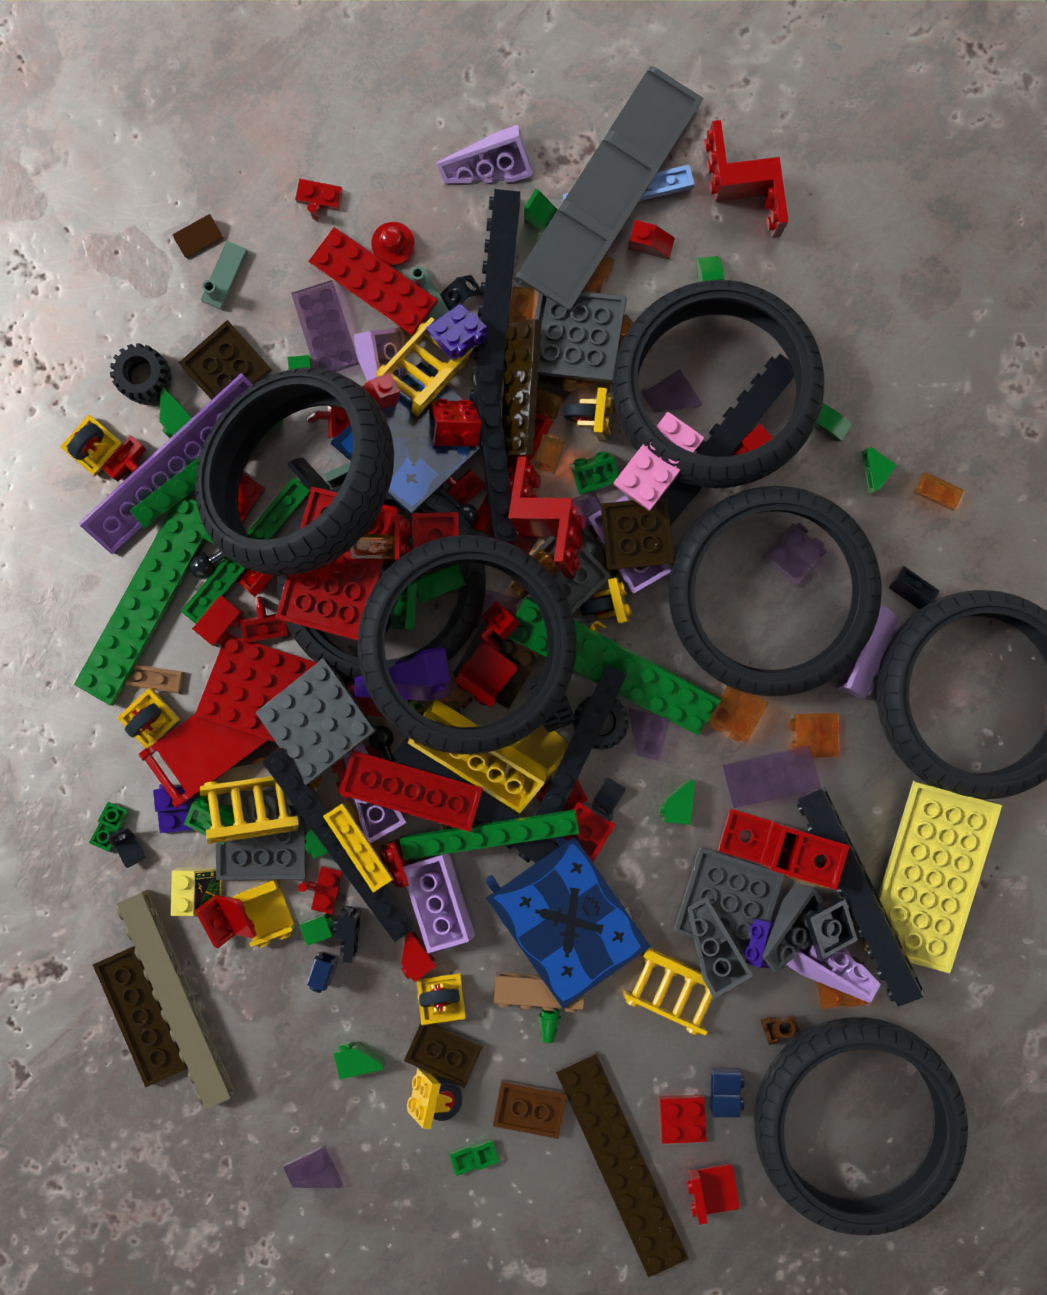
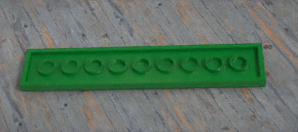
M186 496L171 508L73 684L110 706H114L125 686V682L129 679L134 666L139 661L189 571L192 559L197 556L206 540L203 538L206 530L198 512L197 502Z
M526 596L514 616L520 624L508 638L546 657L547 634L544 620L534 599ZM574 621L577 641L574 672L597 684L607 664L627 673L618 695L699 736L721 702V697Z

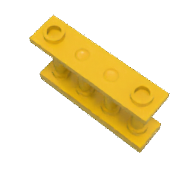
M432 317L426 323L422 322L417 328L416 334L386 366L383 364L376 372L377 377L391 373L399 390L411 398V402H413L411 412L417 417L470 360L473 350L471 348L463 357H459L454 361L451 359L448 363H443L422 348L420 344L426 338L440 347L426 331V327L435 321ZM414 352L438 370V374L435 377H429L406 359ZM401 366L424 383L425 388L421 392H416L393 375V373Z
M272 775L220 784L218 782H207L204 786H200V797L208 796L212 822L210 829L206 830L207 844L298 830V817H292L289 814L286 794ZM275 786L280 816L278 819L269 820L266 817L262 788ZM253 789L258 819L255 823L247 824L243 818L240 791ZM231 793L235 820L233 826L224 827V825H221L218 794Z
M349 800L323 816L373 893L393 880L388 872L387 863H384L381 859V848L376 841L369 843L363 833L359 815Z
M652 948L644 951L642 956L645 958L644 962L646 963L633 992L631 993L624 989L623 996L627 999L626 1003L636 1008L640 1005L687 1027L686 1030L696 1036L699 1033L706 1036L707 1030L701 1023L713 996L702 978L701 971ZM659 964L665 967L664 971L666 973L653 1002L640 996L653 967ZM680 974L685 977L686 983L673 1011L661 1007V1004L673 977ZM697 983L706 986V992L692 1021L681 1016V1013L694 985L697 986Z

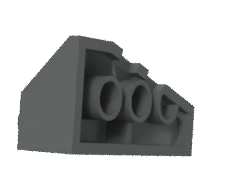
M794 884L782 901L762 956L774 972L779 971L795 957V953L801 948L806 949L812 940L805 916L818 910L817 905L824 902L814 888Z
M705 897L689 906L688 913L702 978L713 998L716 999L754 978L708 898Z

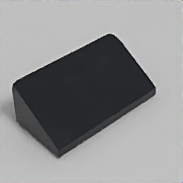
M303 457L287 463V466L310 491L312 487L330 490V486Z
M905 566L900 569L889 586V589L919 610L935 601L940 591Z

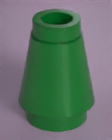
M542 1009V1013L539 1014L541 1041L545 1043H553L561 1020L558 1009L555 1011Z

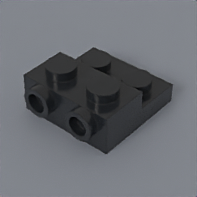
M834 896L817 905L818 910L805 916L817 958L825 959L858 941L855 933L856 928L849 913V905L843 898Z
M343 906V909H340V914L337 915L333 923V932H336V939H344L340 945V955L343 956V962L352 963L358 951L361 911L356 910L354 906Z

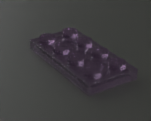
M333 280L292 292L291 295L314 368L336 372L359 365Z
M810 745L723 765L733 808L821 789Z

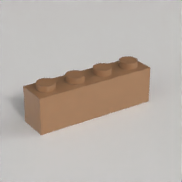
M496 972L494 1003H498L499 1007L509 1008L512 1005H520V1008L533 1009L534 1006H539L547 1011H555L556 1008H562L540 975ZM584 994L566 1006L565 1011L578 1012V1009L583 1010Z

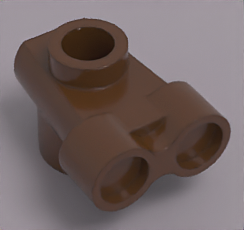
M795 1015L771 1019V1017L760 1019L769 1045L779 1043V1039L790 1038L795 1032L800 1031ZM787 1022L791 1025L788 1028H784L782 1023Z

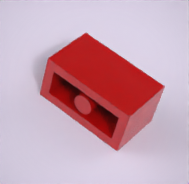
M220 595L192 630L210 645L221 646L229 637L227 633L232 628L236 629L240 625V620L243 619L242 616L245 613L225 596Z

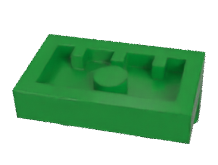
M602 451L596 453L595 457L588 459L578 458L574 460V463L569 464L578 494L606 487L615 482L619 474L615 458L611 452Z
M410 583L396 600L390 612L392 619L390 629L414 630L417 583Z
M199 796L192 803L184 825L205 836L206 830H209L212 826L208 796ZM218 803L221 825H224V827L233 826V823H235L233 809Z

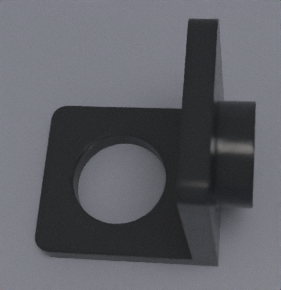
M472 275L457 277L440 296L450 311L460 303L462 304L468 297L480 295V287ZM466 281L473 286L474 290L467 286Z
M607 778L593 799L592 812L611 821L613 809L626 791V787ZM599 808H602L607 813L602 812L601 810H599Z
M127 826L107 837L108 841L115 846L126 868L146 858L135 834Z

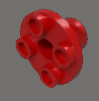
M387 222L375 230L371 246L376 257L389 266H398L407 263L411 259L415 249V240L410 229L404 224Z

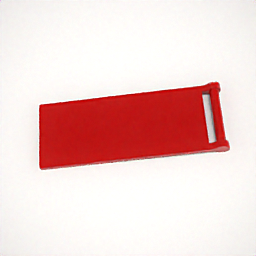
M194 714L153 745L142 750L138 756L148 764L172 798L174 807L179 808L200 792V786L218 779L267 743L268 740L196 717ZM156 751L160 754L186 793L182 795L178 793L152 756Z

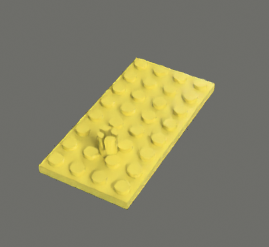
M913 780L878 895L911 963L951 973L1002 809L1000 803L959 795ZM865 940L863 949L867 951L866 947H868V944Z

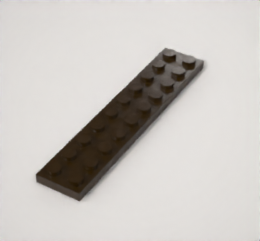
M594 1052L557 1069L556 1074L564 1092L567 1093L569 1103L648 1278L688 1260V1254L597 1053Z

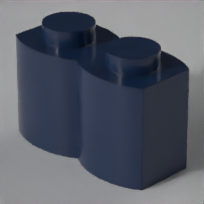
M323 951L318 952L306 980V985L309 986L311 991L321 993L327 990L339 961L338 956Z
M711 1068L710 1110L713 1117H740V1112L744 1111V1098L740 1097L741 1088H744L745 1081L744 1075L740 1073L738 1068Z

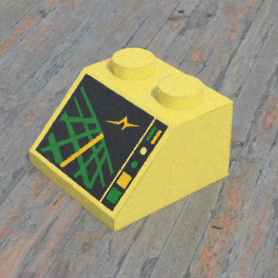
M178 867L172 870L171 916H197L195 913L197 908L214 895L222 896V880H216V868Z

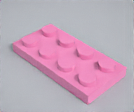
M669 412L665 414L656 426L671 442L695 453L705 438ZM643 444L613 485L648 511H651L676 478L680 469L676 468V465L672 466L661 460V456L657 457L648 449V445L645 446ZM669 459V461H670L672 464H678V462H679V461L674 462V461H672V460Z

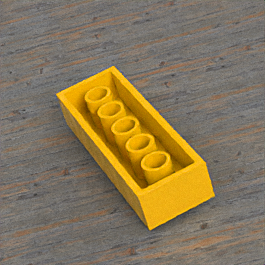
M437 699L433 701L423 715L435 722L454 727L479 726ZM410 738L408 740V744L475 786L483 788V791L519 813L522 812L546 780L547 769L512 746L481 754H454L426 747Z

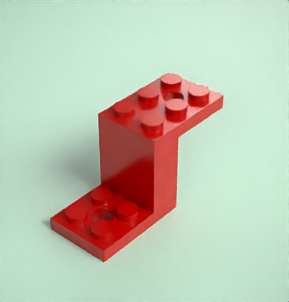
M721 120L712 121L710 130H707V139H704L705 153L708 152L709 154L707 172L708 174L711 173L712 181L709 184L710 194L714 195L715 202L764 196L765 210L768 209L769 217H767V229L771 231L772 238L780 237L789 222L780 157L727 163Z
M518 457L508 519L521 536L557 537L554 563L566 578L575 579L576 571L579 570L580 566L578 553L582 549L583 544L581 532L585 528V516L582 515L572 498H537V489L540 488L541 477L527 457Z
M729 808L717 850L760 863L771 871L837 890L849 845ZM743 830H749L751 833V838L747 842L740 840L739 835ZM818 855H824L826 858V863L822 867H816L814 863L815 857Z

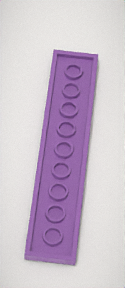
M242 373L238 375L79 522L80 527L110 554H113L142 527L132 515L130 509L200 456L212 427L217 420H220V415L228 406L230 407L232 401L252 386L250 381Z

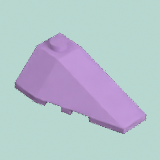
M519 124L498 131L437 162L444 183H471V181L492 183V181L500 180L515 182L533 176L526 144Z
M401 328L353 334L357 357L367 382L376 378L377 370L383 364L386 366L406 344L404 331ZM399 366L393 375L401 380L405 376V369Z
M812 940L806 949L801 948L795 953V957L786 964L807 978L869 1003L872 1002L881 985L862 964H857L846 948L825 959L817 958Z

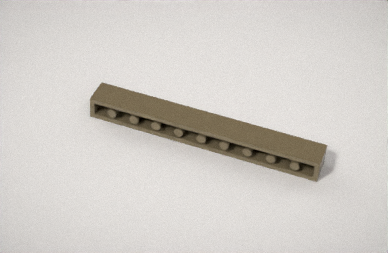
M148 890L117 903L118 916L126 924L128 938L133 940L136 947L135 955L139 961H142L145 968L143 970L144 976L152 984L153 997L157 1002L159 1001L162 1007V1017L171 1028L170 1035L173 1042L178 1044L180 1059L188 1067V1077L190 1082L195 1084L197 1088V1098L200 1104H204L205 1109H208L231 1099L235 1093Z

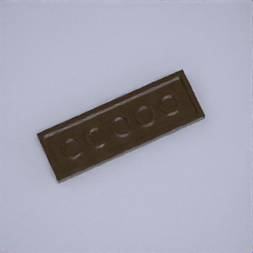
M538 319L508 323L506 331L507 344L505 374L503 377L504 392L502 397V424L506 456L533 455L542 320Z
M134 945L94 963L93 967L146 1088L182 1072L188 1067L180 1059L178 1044L173 1042L171 1038V1028L162 1017V1007L159 1001L157 1002L153 997L152 984L144 976L143 970L145 968L142 961H139L135 955L136 947Z

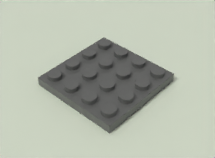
M539 292L534 318L542 320L538 375L613 383V372L619 351L627 297L582 292L572 309L568 311Z
M324 658L256 712L279 748L283 749L304 780L305 785L312 783L378 731L337 672Z
M253 790L240 791L244 821L247 824L255 823L258 818ZM262 790L266 817L269 820L278 819L280 812L276 790ZM231 793L217 795L218 803L233 809ZM287 796L289 814L292 817H298V830L226 841L223 845L216 843V880L306 879V849L304 846L306 843V821Z
M699 846L673 931L694 938L688 907L707 897L738 951L745 955V951L750 943V928L754 923V919L771 920L785 875L771 871L766 867Z

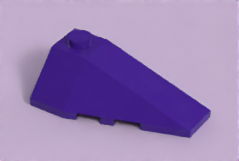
M444 647L415 653V658L405 662L400 659L395 662V666L388 668L396 689L405 700L429 701L449 697L450 676ZM362 675L355 678V697L371 698Z

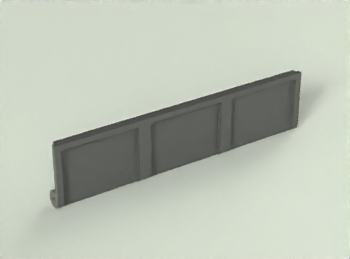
M650 66L519 269L514 280L523 287L528 288L530 286L570 311L704 98L658 68Z

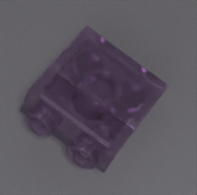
M792 523L762 557L794 586L798 585L810 569L827 552L824 549L825 544L816 537L814 539L807 535V528L800 523L797 525Z

